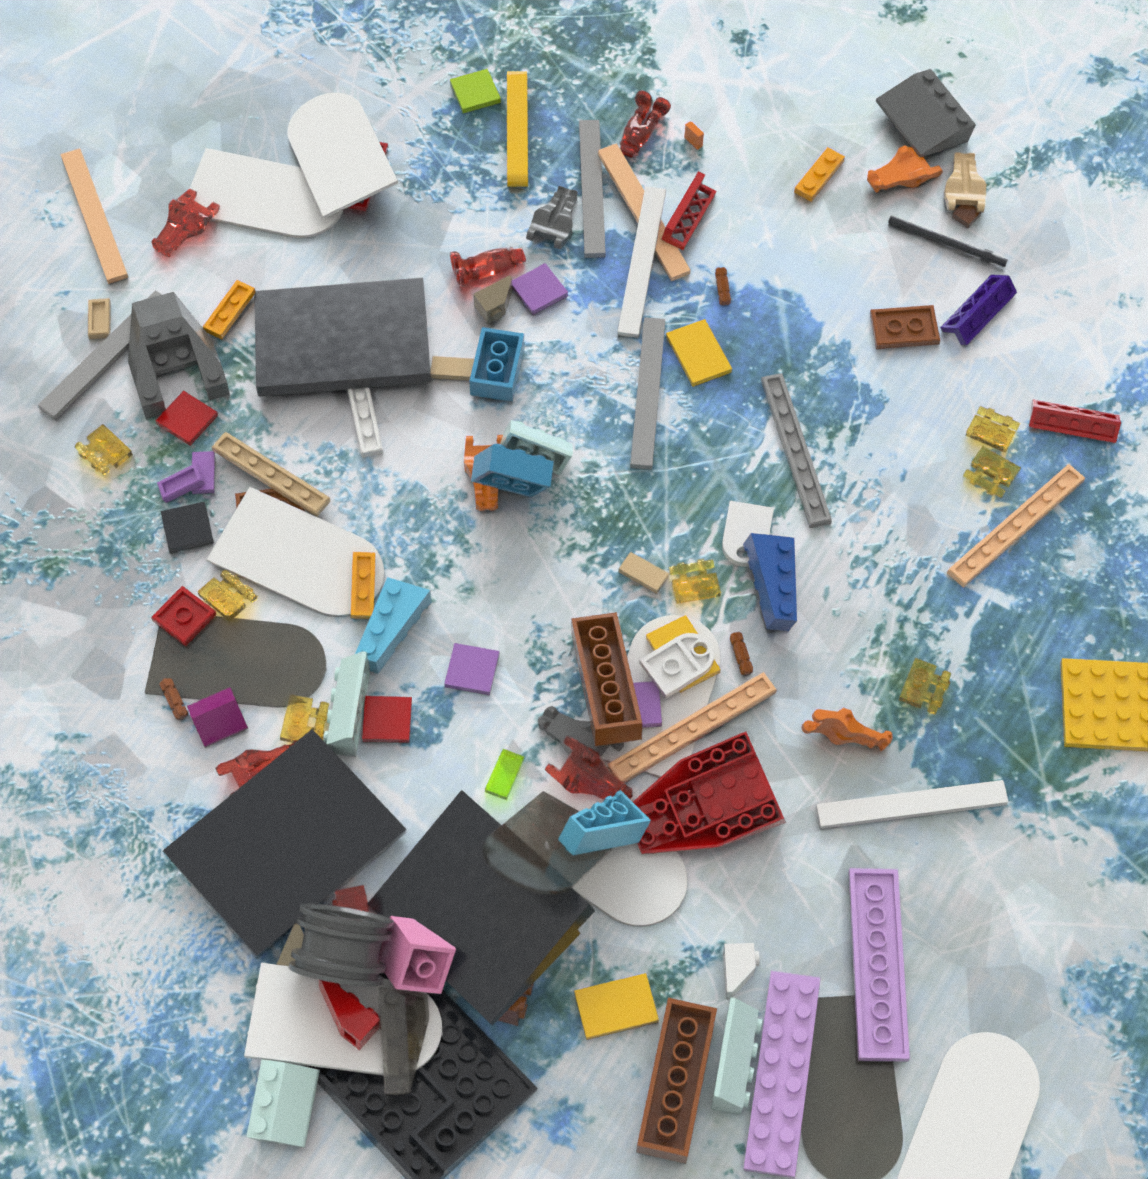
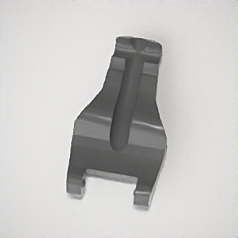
M558 186L557 192L554 193L549 204L538 208L534 212L527 231L526 240L533 241L537 235L555 241L554 248L561 249L567 240L571 239L573 234L571 213L574 203L577 201L578 192Z
M553 706L546 708L543 715L538 718L539 729H543L547 735L562 745L570 761L586 768L596 776H602L605 772V768L597 762L607 748L612 746L615 750L621 751L624 747L623 742L595 746L590 721L575 720L560 713Z

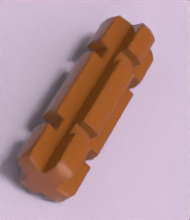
M718 267L715 270V276L717 279L719 304L722 306L729 305L731 303V295L729 293L727 269L725 267Z
M741 632L730 634V641L734 647L733 650L737 663L740 665V672L742 675H749L753 673V666L749 660L750 657L746 644L743 642V635Z
M165 678L160 682L161 690L165 692L164 696L170 709L173 710L172 713L175 719L182 720L188 715V711L185 706H182L184 703L177 688H174L173 680Z

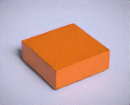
M691 121L685 124L684 138L697 150L703 147L704 132Z

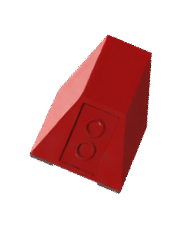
M746 731L679 760L633 801L651 820L641 840L637 843L641 854L719 848L786 823Z

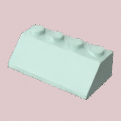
M359 652L341 659L340 668L336 667L334 680L337 681V685L331 691L333 708L328 710L327 723L330 725L329 731L324 732L323 741L336 755H357L365 696H367L370 678L367 652Z
M732 997L730 998L711 1109L741 1115L743 1107L748 1108L750 1092L745 1091L747 1082L752 1083L754 1068L750 1067L751 1058L756 1059L758 1043L753 1042L755 1034H760L762 1019H758L759 1010Z

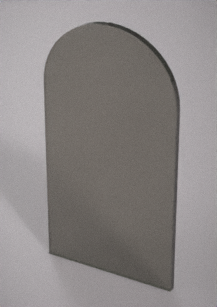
M215 616L186 647L159 627L148 672L145 694L164 696L165 691L162 692L160 682L165 678H171L175 684L174 688H177L181 698L202 700L230 687L237 704L275 708L289 707L306 700L318 689L327 671L326 656L316 636L307 629L294 624Z
M542 791L486 838L482 853L491 869L513 885L539 894L557 895L570 891L614 848L578 855L569 853L558 839L569 817L580 811Z
M855 995L819 997L817 1003L801 1135L803 1147L809 1161L827 1179H882L897 1163L903 1145V1130L893 1061H858Z

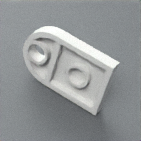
M730 501L722 550L725 557L731 563L741 567H749V557L740 558L737 553L745 551L743 543L750 533L770 534L774 508Z
M686 633L641 658L639 664L666 699L709 672L714 661V650L711 643L705 637L695 633ZM703 646L707 651L704 654H697L694 648Z

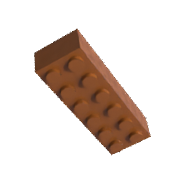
M617 612L571 618V636L595 746L642 740L643 723Z
M668 998L636 1153L687 1163L717 1008Z

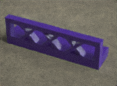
M990 275L940 327L942 332L955 333L961 345H968L1017 293L1010 276Z

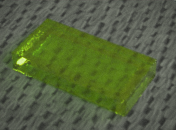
M502 749L485 787V792L507 800L523 765L525 756Z

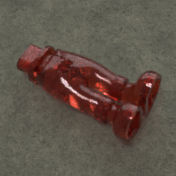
M640 90L636 93L635 102L638 108L628 121L620 141V150L624 156L632 158L645 145L658 124L660 117L665 116L671 108V104L667 99L658 97L653 103V99L648 92ZM651 107H652V111H651V113L648 115L647 120L645 121L644 124H642V122L644 121V119H645L647 113L650 111V109H651Z
M509 247V251L508 248L491 249L475 256H469L467 259H463L458 251L450 252L454 275H456L459 287L467 286L472 280L478 281L485 277L505 273L511 268L518 267L519 263L526 262L522 247L516 249Z

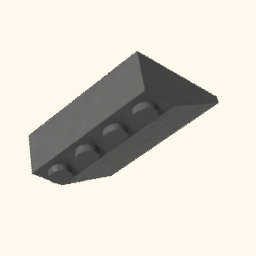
M932 69L913 74L876 98V103L920 158L968 142L976 126Z

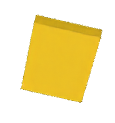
M705 319L666 333V338L692 387L732 373V367Z
M684 615L646 634V639L655 651L682 634L698 633L688 617ZM703 646L694 648L697 654H704L707 651ZM713 661V665L708 673L679 690V692L681 693L719 674L721 669L716 661Z
M646 973L574 990L586 1040L659 1022Z

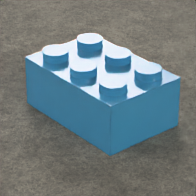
M482 327L469 380L470 395L513 402L525 349L524 333Z
M493 444L474 456L471 482L533 497L551 487L554 461L547 460L542 455L532 456L526 454L523 450H510L502 444Z

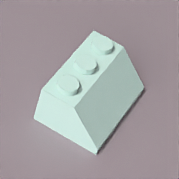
M510 420L505 428L500 443L507 449L523 450L528 455H542L547 460L554 461L552 473L560 475L573 455L572 443L566 442L563 438L548 435L543 430L533 429L525 426L522 422Z
M262 1059L246 1137L262 1142L305 1148L320 1070Z

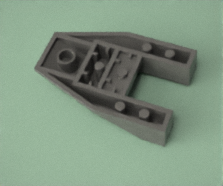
M174 292L132 303L128 364L146 419L161 415L166 410L156 376L197 365L209 401L230 395L228 383L211 337Z

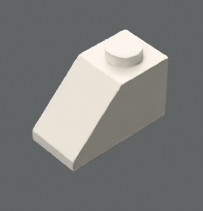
M754 943L724 944L723 962L726 999L733 997L754 975L756 966L760 965L759 951L754 950Z

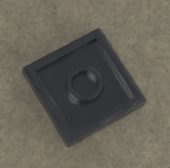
M205 501L161 511L170 553L214 543Z

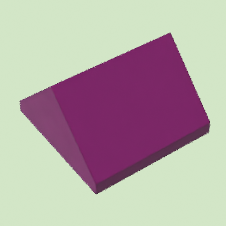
M230 687L187 706L204 747H208L248 729Z

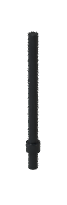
M892 215L889 218V224L981 258L980 261L992 262L1002 267H1006L1008 259L997 256L988 249L976 248Z

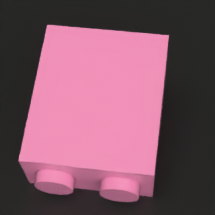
M391 916L390 918L394 920V926L388 928V931L392 933V937L390 940L382 941L378 960L386 965L384 973L395 989L441 994L456 948L414 919Z

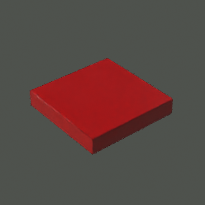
M183 390L155 421L158 426L191 446L216 419L218 413Z
M181 586L151 619L186 647L217 613L188 589Z
M365 696L362 741L410 743L412 697Z

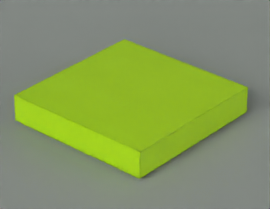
M488 68L450 79V85L462 113L501 103V97Z

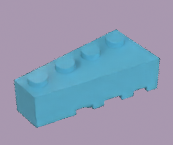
M387 577L355 653L367 652L370 672L379 674L394 654L395 648L401 641L403 642L407 632L413 624L417 623L425 608H428L432 603L429 589Z
M619 790L615 796L612 797L610 795L606 797L604 802H597L590 809L585 808L570 816L558 840L572 855L639 843L651 820Z

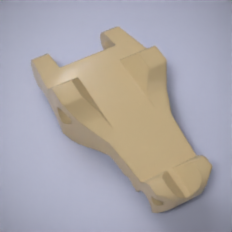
M956 152L953 159V173L948 178L944 190L947 210L954 211L956 205L977 206V212H984L987 185L984 179L977 173L975 154Z

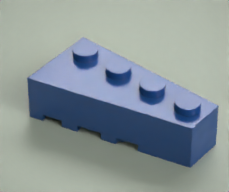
M750 533L743 546L749 557L748 564L754 575V585L759 593V603L766 628L769 630L789 631L797 622L794 537Z

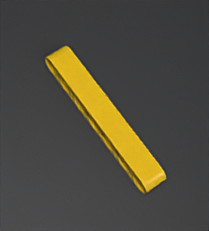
M507 71V187H528L527 71Z

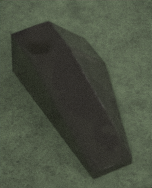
M380 987L378 989L377 1002L380 1018L379 1029L384 1095L410 1094L429 1022L428 995L418 991L395 989V987Z

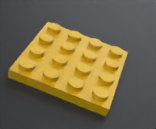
M1062 658L1060 666L1064 747L1148 751V663Z

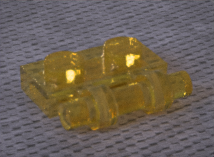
M980 406L977 414L983 416V418L975 415L965 436L1006 453L1016 433L1009 428L1017 431L1020 423L1013 420V417L1009 415L1005 417L996 413L995 409L990 407L987 409Z
M104 424L86 437L90 443L89 445H84L79 441L74 446L79 451L78 454L83 459H87L95 471H100L103 475H106L110 470L107 467L108 464L111 463L117 468L133 455L132 451ZM98 451L102 457H96L94 453Z
M982 446L970 465L977 470L974 473L966 469L963 477L970 480L969 483L974 486L979 485L986 489L988 494L1002 498L1006 491L1000 488L999 485L1003 484L1009 488L1019 474L1021 467ZM985 474L994 480L991 483L981 476Z
M697 559V562L687 564L680 562L676 566L668 567L670 576L679 575V579H674L671 583L676 604L721 596L716 572L707 574L706 569L714 568L713 559ZM694 571L699 573L698 576L687 577L686 574Z
M224 570L220 575L223 578L221 582L214 577L197 592L200 598L230 622L246 608L245 602L242 601L243 599H248L253 603L257 600L258 596L249 585H244L240 582L236 574ZM229 588H235L237 591L233 593Z
M915 658L900 694L899 701L921 708L923 701L928 702L930 705L927 711L931 714H936L938 708L942 707L944 692L949 689L951 684L949 681L951 673L944 670L941 676L934 674L937 668L936 665ZM930 683L936 686L934 694L928 692Z
M290 694L280 741L295 743L311 729L323 740L325 732L323 729L325 721H327L329 703L322 701L319 708L312 707L313 698ZM310 717L316 719L314 727L308 726Z

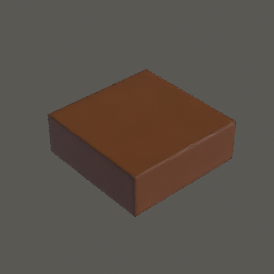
M960 205L952 214L953 219L967 228L981 216V212H977V208L973 205Z

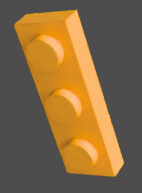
M827 147L796 185L794 193L812 202L842 165L845 156Z
M236 280L203 325V329L222 340L254 296L255 288Z
M353 552L351 618L370 619L374 610L375 553Z

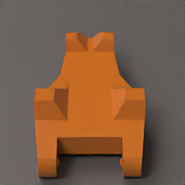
M904 145L898 149L888 164L875 171L869 170L867 181L876 193L881 189L887 190L897 185L915 188L928 179L939 177L943 170L939 165L930 167L924 157L920 158L912 147Z
M497 435V444L501 443L503 435ZM466 436L464 467L465 473L471 478L474 456L491 445L473 446V436ZM473 482L476 509L478 511H494L498 509L499 489Z
M844 707L838 712L817 709L812 714L814 721L807 720L801 726L804 733L824 734L835 745L859 743L863 746L867 745L870 749L878 746L880 751H883L893 738L890 731L879 733L865 727L855 719L851 710Z

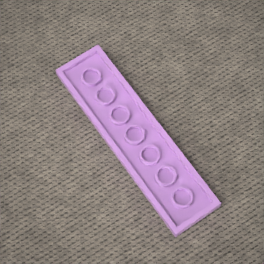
M850 868L848 875L858 1061L908 1062L910 1053L898 869Z
M771 971L744 1171L795 1179L820 987L819 977Z

